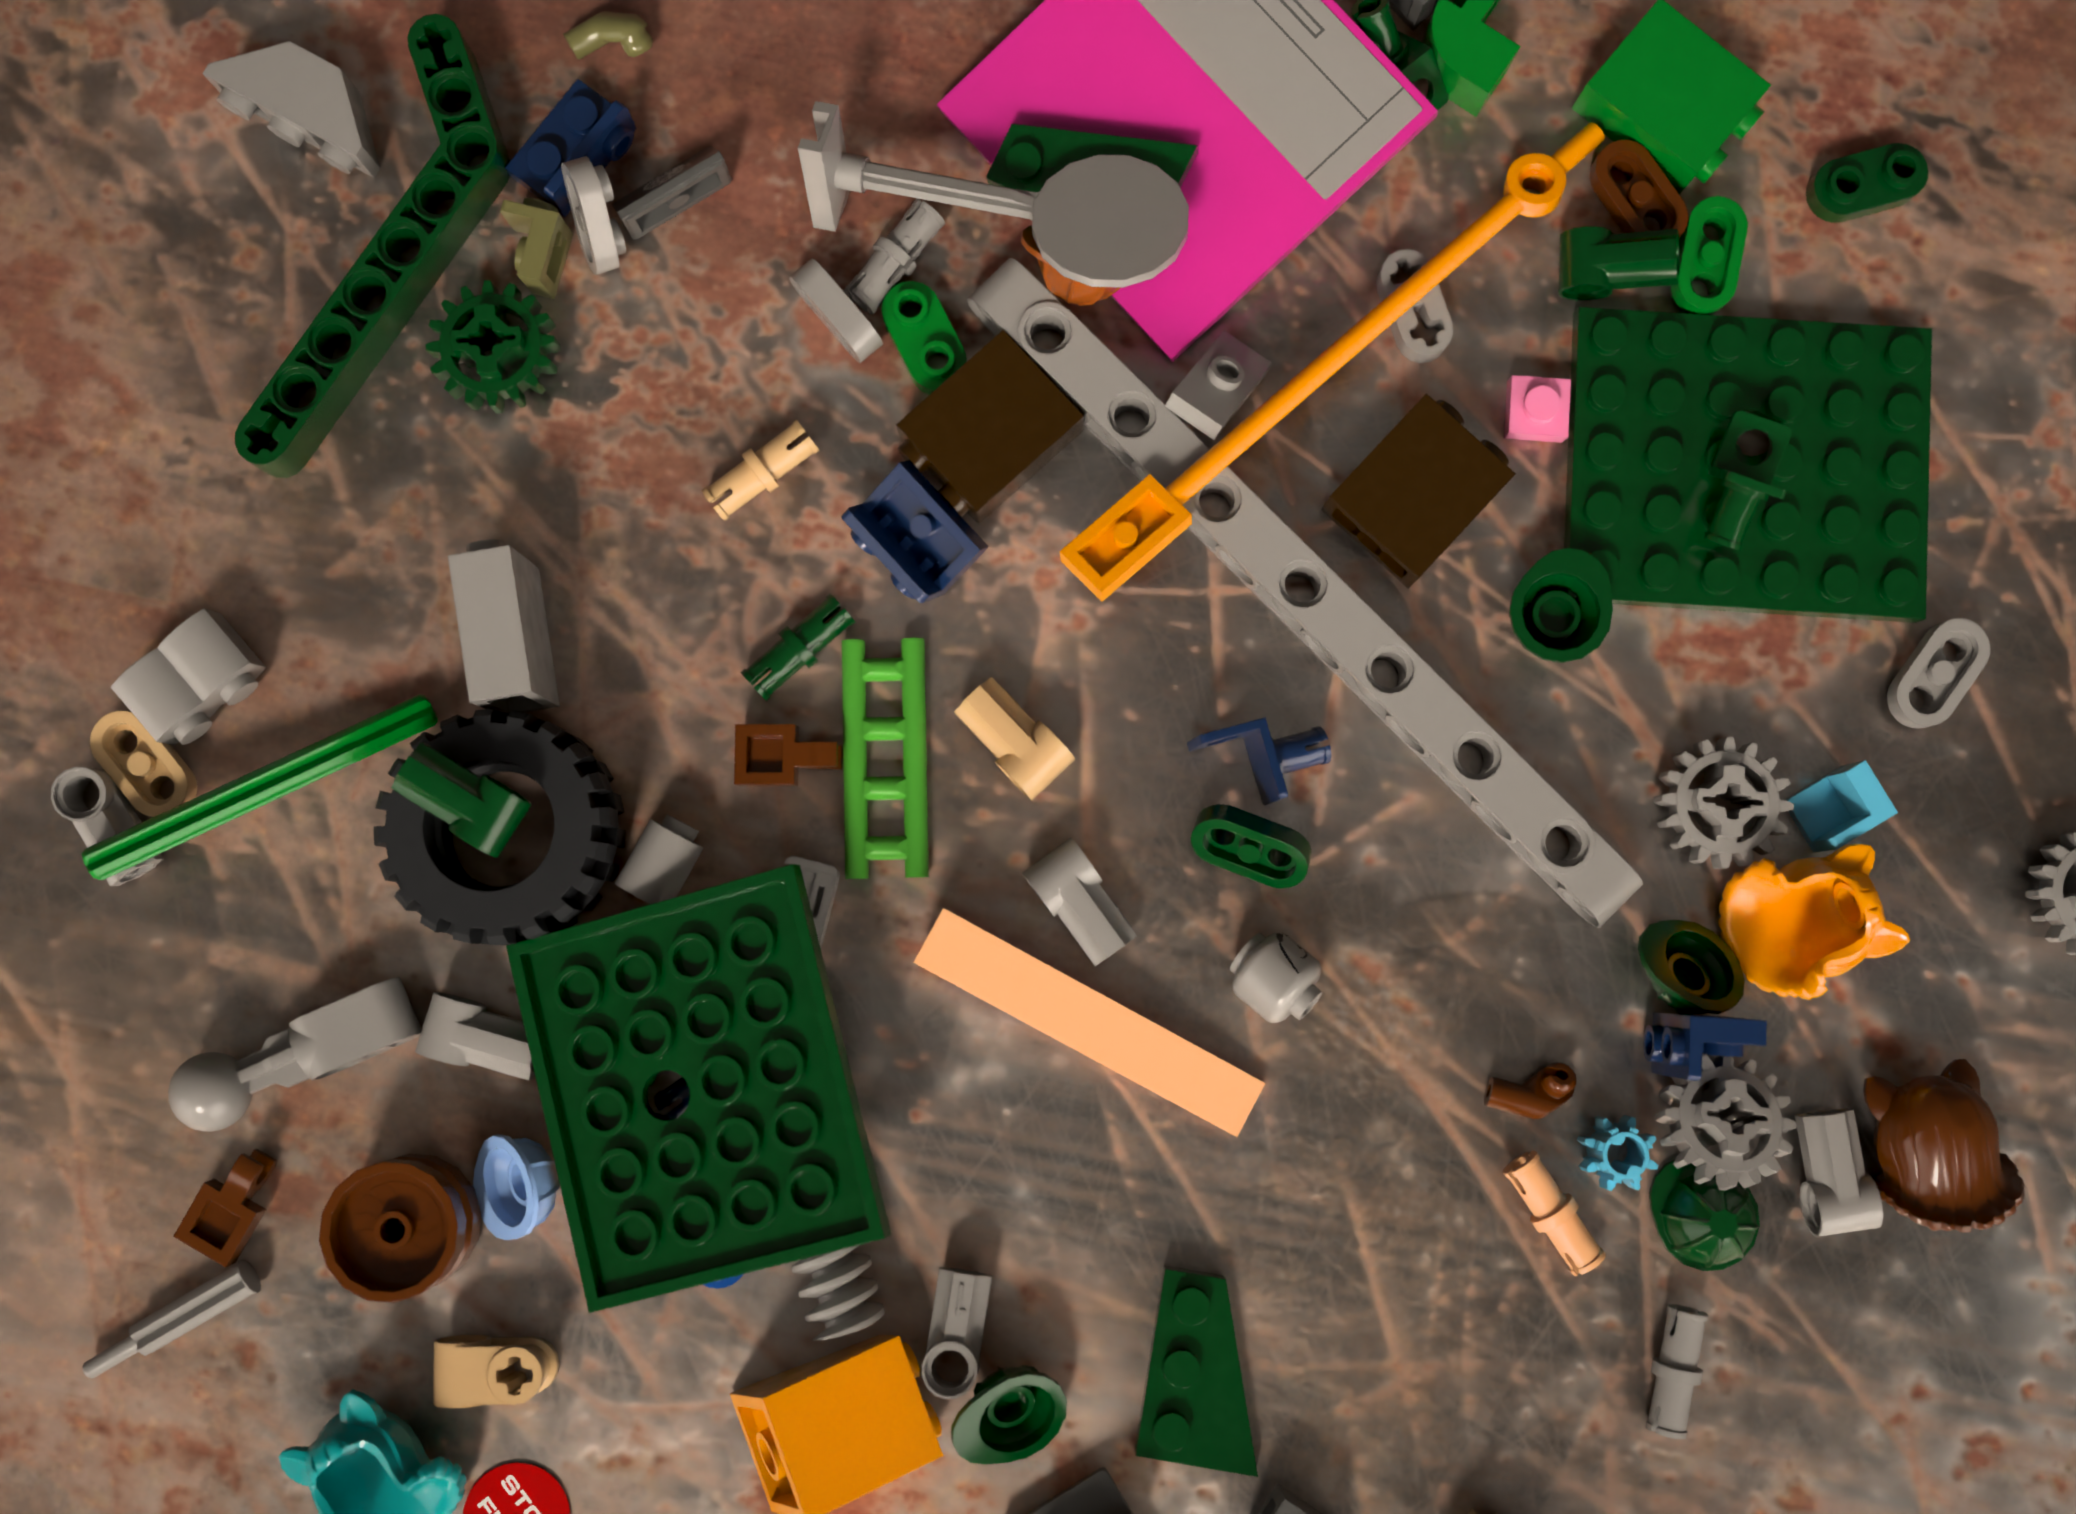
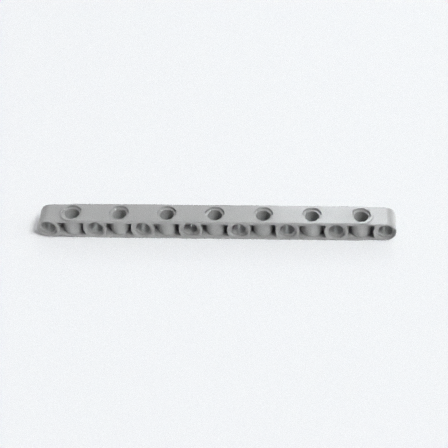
M1009 258L967 298L968 305L980 321L995 336L1004 330L1084 416L1083 424L1140 481L1151 474L1166 488L1210 450L1171 410L1165 407V404L1017 260ZM1051 329L1058 332L1064 340L1056 348L1047 350L1035 345L1032 338L1040 330ZM1135 411L1144 417L1147 426L1140 432L1129 433L1118 427L1115 418L1122 412ZM1228 466L1183 504L1192 514V525L1188 528L1580 917L1594 927L1601 928L1643 885L1642 879L1637 872ZM1209 493L1220 494L1229 502L1231 511L1222 517L1209 516L1200 507L1199 499ZM1296 575L1309 580L1314 589L1313 599L1308 602H1298L1290 598L1285 589V580ZM1383 659L1394 664L1399 676L1395 687L1386 688L1375 682L1371 674V666L1374 660ZM1463 743L1473 744L1481 751L1484 762L1479 774L1468 773L1459 764L1458 751ZM1553 828L1563 832L1569 841L1568 854L1561 861L1550 856L1546 849V836Z

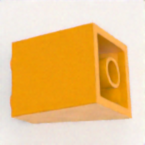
M899 1335L874 1336L730 1393L772 1512L777 1514H827L943 1456L937 1440L942 1434L940 1421L932 1405L927 1401L923 1402L915 1380L920 1375L918 1361L911 1347L906 1342H902Z

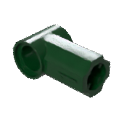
M1584 226L1572 228L1560 234L1558 295L1564 299L1591 301L1608 297L1615 289L1678 285L1680 275L1678 229L1614 234L1611 230L1603 227Z
M420 742L417 748L408 756L391 786L393 790L422 809L449 823L448 829L453 834L480 851L498 858L532 805L526 798L485 774H482L481 777L425 742Z

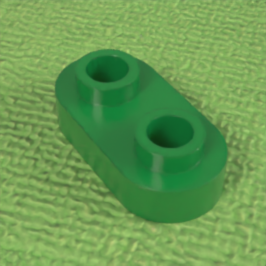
M1713 196L1699 202L1688 214L1686 229L1680 236L1678 285H1671V293L1678 307L1687 314H1715L1735 294L1747 236L1748 221L1740 205L1729 198ZM1703 226L1715 228L1719 239L1711 240L1707 238L1703 232ZM1700 281L1704 283L1708 289V296L1698 295L1693 290L1692 282Z
M906 281L897 284L888 291L882 303V317L885 328L913 383L922 392L930 395L967 362L965 350L937 295L930 287L920 282ZM908 302L918 303L922 307L921 312L912 318L903 316L900 310ZM934 353H942L948 358V363L941 369H933L926 363L929 356Z

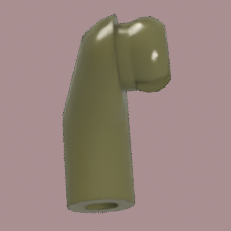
M603 11L563 33L578 60L610 42H620L624 52L633 58L649 50L653 44V38L645 29L648 25L647 22L638 14Z

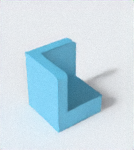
M1866 760L1843 765L1785 799L1794 803V810L1788 812L1813 853L1836 850L1898 813Z

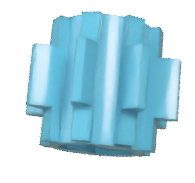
M1623 1115L1618 1123L1614 1122L1612 1125L1607 1118L1597 1116L1595 1117V1126H1593L1595 1132L1590 1137L1578 1136L1577 1141L1587 1146V1156L1583 1157V1161L1578 1166L1586 1172L1597 1171L1596 1175L1600 1176L1599 1187L1612 1191L1617 1183L1621 1184L1623 1181L1629 1188L1638 1190L1640 1189V1181L1643 1180L1640 1174L1646 1168L1650 1170L1658 1169L1659 1165L1649 1159L1648 1150L1653 1148L1652 1144L1657 1139L1655 1135L1647 1133L1638 1134L1639 1130L1635 1129L1636 1118ZM1625 1141L1627 1155L1624 1161L1613 1160L1610 1165L1607 1157L1610 1145H1622Z

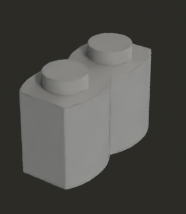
M203 608L177 626L156 649L140 658L124 671L112 684L111 688L156 742L172 745L180 742L182 745H186L197 740L210 729L212 721L209 718L221 705L225 703L229 706L235 705L250 696L258 687V682L255 679L264 671L266 666L221 613Z

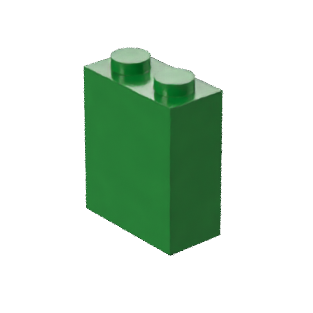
M1657 0L1586 84L1572 109L1589 123L1597 124L1602 129L1604 135L1613 142L1617 140H1631L1644 146L1678 194H1681L1694 177L1704 184L1726 159L1728 154L1719 147L1730 134L1741 140L1765 111L1757 106L1756 103L1770 88L1771 84L1666 1Z

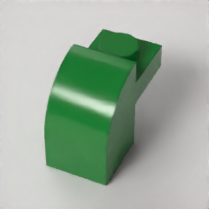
M1439 0L1424 33L1422 43L1433 49L1448 100L1477 117L1508 72L1521 46L1485 24L1500 0H1455L1454 3L1449 0Z

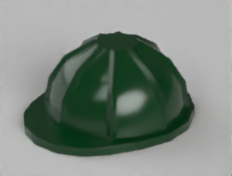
M1563 548L1554 550L1538 560L1521 578L1514 589L1509 607V618L1513 633L1524 649L1542 660L1557 663L1582 659L1597 649L1610 630L1613 612L1612 587L1609 574L1599 559L1579 549ZM1568 590L1575 593L1578 598H1573L1567 593Z
M1666 920L1650 924L1639 936L1638 952L1640 960L1646 970V975L1651 980L1652 986L1657 993V998L1662 999L1669 1006L1675 1008L1679 1014H1721L1733 1009L1743 997L1745 979L1740 963L1730 947L1710 929L1696 922Z
M1675 1159L1664 1164L1653 1177L1649 1191V1201L1657 1233L1666 1250L1682 1264L1701 1271L1724 1270L1742 1261L1754 1246L1760 1227L1758 1204L1749 1187L1743 1188L1738 1182L1736 1187L1726 1191L1719 1190L1716 1183V1175L1711 1180L1702 1184L1694 1182L1696 1167L1691 1163L1678 1169L1673 1165Z
M1022 1365L1020 1367L1006 1368L998 1366L997 1370L988 1375L982 1382L976 1383L973 1390V1398L957 1413L951 1426V1441L958 1455L970 1463L998 1464L1028 1458L1045 1448L1059 1433L1066 1418L1067 1399L1056 1380L1045 1373L1039 1372L1033 1366Z

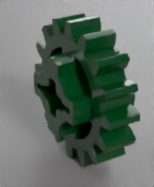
M491 280L484 281L482 294L477 296L466 285L461 287V297L463 299L461 304L456 306L448 300H444L441 303L443 309L448 314L445 322L430 320L429 327L440 336L439 340L425 344L426 351L433 358L440 360L430 368L432 373L440 381L448 380L444 389L453 398L458 399L465 394V403L473 410L478 411L485 399H487L489 406L496 413H503L505 399L512 398L520 408L525 407L526 398L523 392L531 388L533 391L543 394L546 389L538 379L541 373L556 374L558 370L555 364L547 358V354L561 350V344L554 336L548 335L556 327L554 321L548 313L539 314L542 305L532 294L522 300V293L515 284L509 283L502 295L499 294L498 289ZM506 313L523 320L528 330L523 331L520 326L510 327V322L506 319ZM501 339L503 343L495 344V340ZM492 350V355L487 356L484 351ZM465 363L468 368L476 367L477 373L481 376V382L464 375L459 364Z

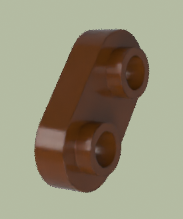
M1617 140L1602 149L1591 166L1590 183L1594 192L1622 232L1652 231L1644 224V217H1652L1658 221L1660 230L1678 229L1680 237L1688 223L1686 204L1649 151L1641 144L1631 140ZM1619 170L1623 172L1627 178V183L1620 184L1615 182L1610 175V171Z

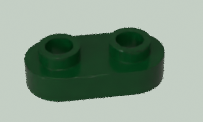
M1892 143L1837 158L1824 164L1811 177L1806 188V200L1809 208L1818 218L1831 223H1841L1900 207L1908 203L1924 188L1928 179V165L1924 156L1916 148L1904 143ZM1892 165L1900 166L1906 173V178L1897 176L1893 171ZM1840 179L1847 182L1851 193L1842 192L1838 188L1836 180Z
M1216 804L1203 809L1197 816L1191 834L1192 847L1201 859L1267 886L1290 888L1301 883L1307 875L1312 851L1309 842L1301 833L1237 807Z

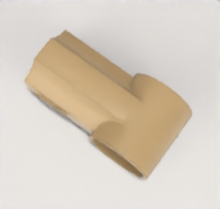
M992 677L979 685L954 711L955 715L997 758L995 761L997 766L1031 801L1075 760V757L1059 738L1041 721L1038 720L1035 723L1014 698Z

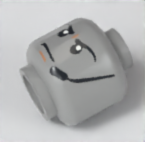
M1262 933L1256 934L1241 949L1230 966V971L1235 974L1232 983L1233 992L1270 1023L1281 1022L1291 1014L1298 1020H1301L1315 1006L1323 994L1315 986L1321 974L1319 961L1284 933H1273L1267 937Z

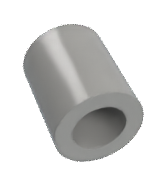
M668 814L662 824L650 819L615 884L649 904L677 897L704 847L694 842L699 831Z

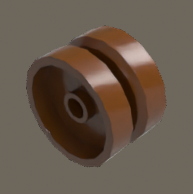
M406 1154L358 1169L334 1189L322 1211L319 1243L326 1267L344 1289L367 1301L396 1303L420 1295L432 1287L441 1284L467 1263L479 1240L481 1210L474 1187L457 1167L437 1156Z

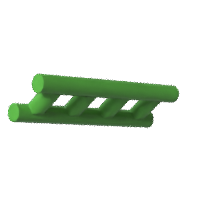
M901 639V657L865 658V640H842L845 879H869V860H905V878L929 877L925 639ZM902 681V717H866V682ZM903 740V776L867 777V741ZM904 800V836L868 837V801Z

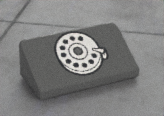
M708 146L617 200L612 206L632 239L636 238L637 240L729 185L732 178L720 151L713 146Z

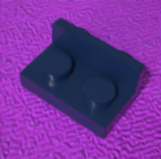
M577 79L505 169L513 179L542 201L555 206L559 210L558 213L566 217L571 211L562 175L561 164L587 156L593 167L602 165L605 169L611 160L617 161L626 154L633 142L634 132L637 127L625 105L618 100L610 103L581 80Z
M1653 1012V1025H1648L1644 1033V1055L1646 1060L1651 1062L1652 1073L1684 1080L1700 1081L1702 1075V1053L1715 1056L1743 1057L1744 1045L1766 1046L1767 1020Z

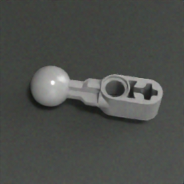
M396 977L374 984L294 1019L289 1023L290 1028L267 1037L260 1051L239 1060L219 1052H206L189 1058L175 1071L169 1084L168 1099L174 1115L180 1122L194 1130L205 1132L222 1130L233 1125L244 1115L250 1105L252 1094L273 1084L290 1088L310 1078L312 1081L318 1080L419 1037L422 1029L401 978Z

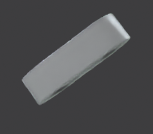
M1411 249L1398 250L1389 255L1383 263L1376 280L1380 301L1382 302L1401 285H1393L1391 282L1398 268L1402 267L1406 275H1413L1429 261L1427 257L1419 251ZM1439 284L1390 325L1398 349L1410 361L1417 363L1432 362L1441 356L1452 339L1454 331L1452 319ZM1416 312H1419L1423 326L1426 329L1436 328L1438 331L1431 341V346H1427L1423 338L1413 340L1411 336L1418 325Z
M810 259L789 277L802 299L857 362H863L883 345L881 337L872 324L815 259Z

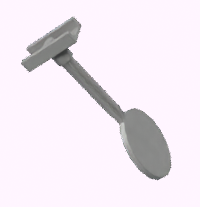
M815 101L812 109L817 141L801 138L798 146L813 228L836 232L850 191L865 193L867 189L1032 220V235L1042 258L1061 275L1091 287L1118 288L1154 278L1175 262L1188 239L1189 205L1178 183L1157 165L1129 155H1096L1069 163L1045 182L1041 191H1024L872 163L867 156L847 153L839 105Z

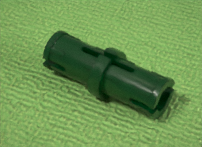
M832 594L827 595L826 599L793 629H790L788 626L778 633L781 639L747 669H743L740 672L753 686L766 673L772 670L766 678L754 687L765 701L804 665L810 669L818 662L815 655L847 627L855 623V620L844 608L827 624H824L825 621L842 608Z

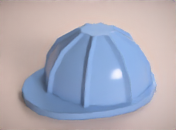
M501 1134L493 1135L484 1141L477 1157L473 1178V1187L481 1210V1218L487 1229L496 1238L503 1240L521 1238L531 1233L534 1227L544 1222L555 1207L556 1193L560 1188L555 1162L551 1160L540 1143L528 1138L512 1139L510 1136Z

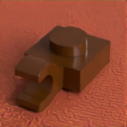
M735 724L734 785L798 786L799 769L842 770L843 746L838 745L837 742H799V726L796 724Z
M254 1149L250 1156L245 1153L241 1154L233 1165L225 1184L216 1179L203 1183L173 1237L225 1268L236 1263L266 1211L264 1207L253 1202L251 1199L267 1181L277 1164V1160L259 1149Z

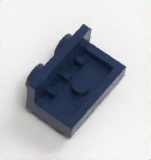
M909 460L899 462L862 504L849 507L841 516L842 520L852 529L851 536L854 542L866 553L876 556L891 572L893 584L901 593L911 599H916L919 603H925L944 595L989 547Z

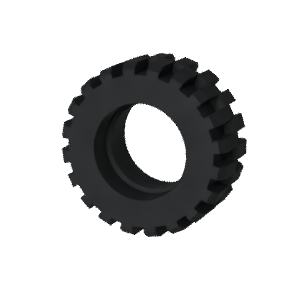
M496 709L475 710L473 718L469 719L455 715L440 722L442 730L440 733L432 735L423 732L410 743L413 750L417 748L420 742H425L480 777L482 774L489 776L497 772H515L533 779L546 791L551 802L554 814V833L546 857L529 877L509 886H490L471 878L461 866L454 850L452 832L448 829L449 823L422 809L395 790H392L391 793L380 791L375 809L386 811L385 826L373 827L374 845L386 847L388 859L382 860L378 864L384 880L397 882L400 890L396 892L394 897L406 911H417L422 915L421 924L434 932L448 933L453 936V940L470 944L510 945L570 928L578 923L576 917L582 911H592L603 899L602 895L598 893L605 881H614L620 865L614 864L613 861L617 847H625L626 830L619 828L618 815L625 813L621 795L614 793L610 785L614 778L606 764L598 761L593 756L594 750L581 739L566 732L565 729L531 714L512 710L510 713H502ZM397 758L388 774L396 778L397 773L406 760Z

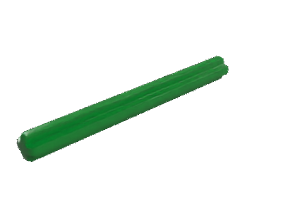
M419 694L84 849L82 852L84 865L94 879L105 880L429 729L437 724V714L429 699L425 695Z

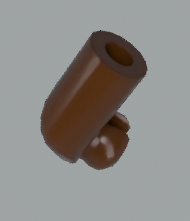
M1554 1062L1522 1084L1492 1076L1486 1086L1484 1105L1531 1119H1542L1565 1104L1573 1096L1577 1083L1576 1074L1569 1065Z

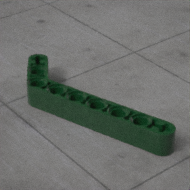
M430 14L421 17L411 26L407 37L408 48L441 144L236 429L235 446L238 453L246 461L273 477L288 478L298 474L306 466L510 178L509 173L505 169L510 159L475 55L456 24L447 16ZM444 50L447 61L452 68H442L439 63L441 61L440 51ZM463 98H471L470 103L465 109L459 112H450L452 105L456 101ZM489 151L487 159L482 164L467 166L469 159L475 153ZM455 198L453 206L447 212L434 214V209L441 200ZM421 244L420 251L413 260L400 262L402 252L407 247ZM378 292H386V298L381 306L372 311H366V304L371 296ZM351 339L349 351L341 358L332 359L334 347L342 340ZM316 386L314 400L308 406L298 408V399L301 393L307 388ZM286 416L296 422L293 427L283 422ZM274 439L279 443L271 452L266 448L269 442Z

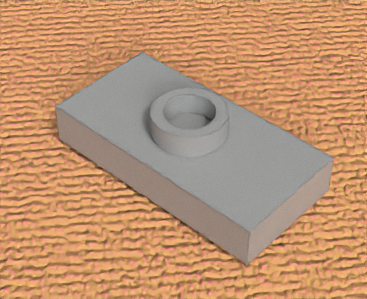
M1224 330L1175 388L1165 407L1215 440L1265 377L1272 362Z

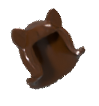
M1966 1059L1953 1060L1945 1067L1941 1075L1917 1077L1898 1087L1878 1076L1864 1078V1100L1871 1114L1877 1119L1874 1130V1144L1883 1173L1873 1176L1872 1179L1876 1183L1881 1200L1892 1206L1899 1215L1908 1217L1911 1221L1926 1226L1932 1231H1952L1955 1229L1961 1233L1971 1232L1973 1228L1977 1230L1989 1229L1993 1225L2002 1224L2005 1222V1218L2012 1216L2016 1212V1207L2022 1204L2025 1196V1184L2018 1175L2019 1170L2017 1166L2010 1160L2009 1156L2000 1153L1997 1120L1988 1103L1981 1096L1980 1079L1975 1068Z

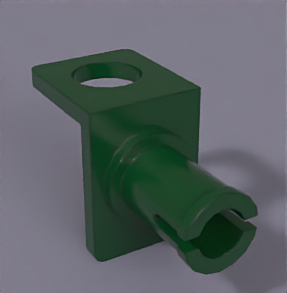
M1357 0L1351 8V15L1356 24L1412 84L1419 79L1425 78L1428 82L1426 98L1437 110L1442 108L1448 102V95L1432 47L1397 30L1389 7V0Z
M1737 410L1733 413L1708 473L1709 475L1721 478L1720 485L1725 486V489L1703 538L1741 551L1743 546L1741 544L1760 499L1767 501L1769 495L1784 499L1787 491L1771 484L1793 433L1789 426L1742 410ZM1760 430L1769 438V454L1758 464L1748 465L1741 462L1735 450L1737 440L1746 431Z

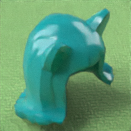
M354 1389L344 1395L340 1403V1413L336 1414L326 1423L316 1440L309 1447H289L278 1457L283 1471L290 1479L299 1484L309 1486L319 1514H452L464 1496V1487L467 1482L466 1475L462 1472L463 1468L458 1463L452 1465L450 1459H445L444 1457H436L430 1460L419 1438L407 1422L398 1415L381 1408L368 1395Z

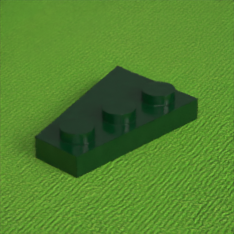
M1012 124L985 178L992 185L1039 192L1050 177L1069 163L1096 155H1129L1157 165L1174 179L1181 188L1198 154V146Z
M1164 1265L1134 1449L1135 1456L1258 1477L1226 1278L1223 1275Z

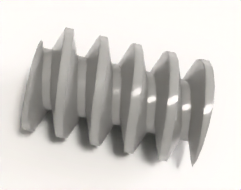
M860 1245L802 1259L792 1266L793 1273L812 1274L813 1277L810 1283L798 1291L799 1297L818 1298L819 1305L804 1316L805 1321L825 1323L826 1329L811 1341L827 1340L857 1332L870 1326L885 1314L882 1303L864 1301L878 1290V1284L876 1279L857 1277L872 1265L870 1255L851 1253Z

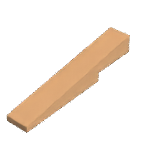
M944 908L913 962L1238 1137L1265 1085L1261 1080Z

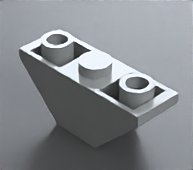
M288 41L209 63L202 73L220 92L217 101L241 118L250 120L253 113L269 121L268 129L278 137L296 147H300L303 141L312 144L320 149L318 155L323 160L344 173L350 174L355 167L375 178L379 172L380 165L360 92L342 69Z

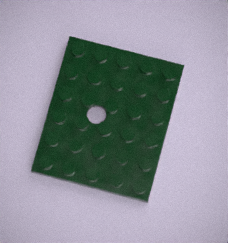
M1579 307L1573 314L1564 548L1584 550L1599 559L1609 574L1612 587V604L1910 623L1925 620L1932 328ZM1737 410L1753 413L1762 418L1789 426L1793 431L1771 484L1786 490V495L1784 499L1770 495L1767 501L1760 499L1741 544L1743 545L1741 551L1703 538L1725 489V486L1720 485L1721 478L1709 475L1708 473L1730 419ZM1737 444L1735 450L1741 462L1754 465L1767 457L1770 446L1764 454L1758 456L1744 455ZM1568 590L1567 593L1573 598H1578L1575 593Z
M790 864L506 946L589 1313L885 1239L891 1235L800 865ZM664 1070L680 1074L687 1082L690 1090V1101L687 1109L674 1120H667L663 1115L654 1113L648 1103V1087L654 1083L657 1074Z

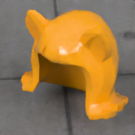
M1859 843L1844 845L1826 857L1797 859L1783 866L1780 870L1776 868L1775 861L1763 858L1760 862H1752L1749 867L1744 869V872H1735L1732 879L1726 882L1722 892L1723 900L1719 903V914L1721 917L1718 919V926L1722 930L1720 934L1721 939L1730 947L1738 959L1742 973L1746 975L1750 983H1754L1758 988L1768 993L1774 991L1781 997L1789 995L1796 998L1799 996L1802 999L1810 1000L1813 997L1822 996L1828 990L1825 986V977L1842 975L1859 964L1864 958L1888 956L1902 949L1910 941L1908 933L1902 927L1887 921L1878 891L1869 877L1875 861V851L1871 845Z

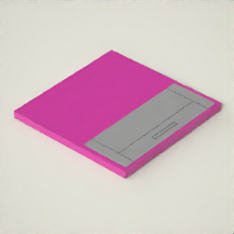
M1045 0L936 104L945 117L990 165H992L1012 124L1198 146V154L1180 188L1189 205L1188 239L1177 259L1154 278L1120 288L1111 295L1172 363L1429 125L1438 114V110L1334 0Z

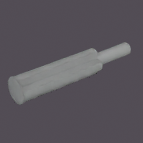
M240 1260L235 1266L130 1326L129 1337L84 1362V1374L89 1378H95L138 1352L144 1356L153 1353L250 1295L259 1293L261 1282L257 1272L250 1263Z

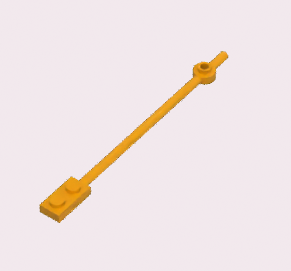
M1590 122L1551 156L1531 153L1517 158L1508 169L1503 187L1504 196L1166 488L1151 474L1145 477L1060 550L1061 562L1103 602L1192 525V514L1183 506L1185 502L1517 215L1541 217L1556 209L1566 186V173L1604 141L1605 136L1602 129L1597 124ZM1525 189H1536L1541 194H1533L1526 191Z

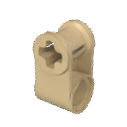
M468 1334L435 1339L433 1405L440 1408H467L480 1405H516L525 1403L537 1395L538 1392L550 1386L557 1377L560 1365L558 1353L547 1340L534 1336L490 1337L488 1335ZM520 1359L522 1368L532 1369L533 1377L527 1381L525 1372L515 1371L514 1364Z

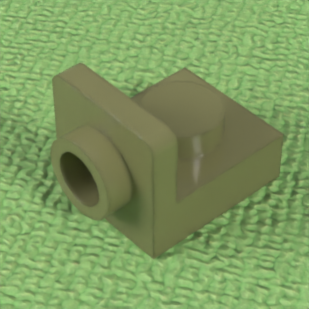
M525 198L523 204L503 200L500 213L515 231L528 234V237L523 236L519 240L516 248L515 269L518 271L517 276L532 294L555 299L573 232L558 213L559 210L545 201Z

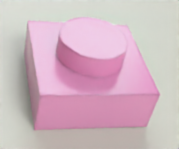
M1512 375L1507 381L1504 439L1563 443L1568 438L1571 379Z

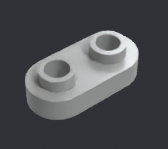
M587 156L563 162L561 164L562 175L578 239L590 269L597 275L619 268L618 255L626 253V246L617 221L614 218L609 219L606 202L613 201L614 196L604 167L602 165L593 167Z
M1963 618L1951 619L1931 627L1889 686L1887 703L1894 718L1901 724L1916 729L1938 725L1947 720L1988 662L1990 642L1985 631L1975 622ZM1946 641L1951 643L1956 649L1954 661L1949 660L1944 655L1943 646ZM1913 689L1918 690L1923 696L1921 709L1914 707L1910 701V694Z

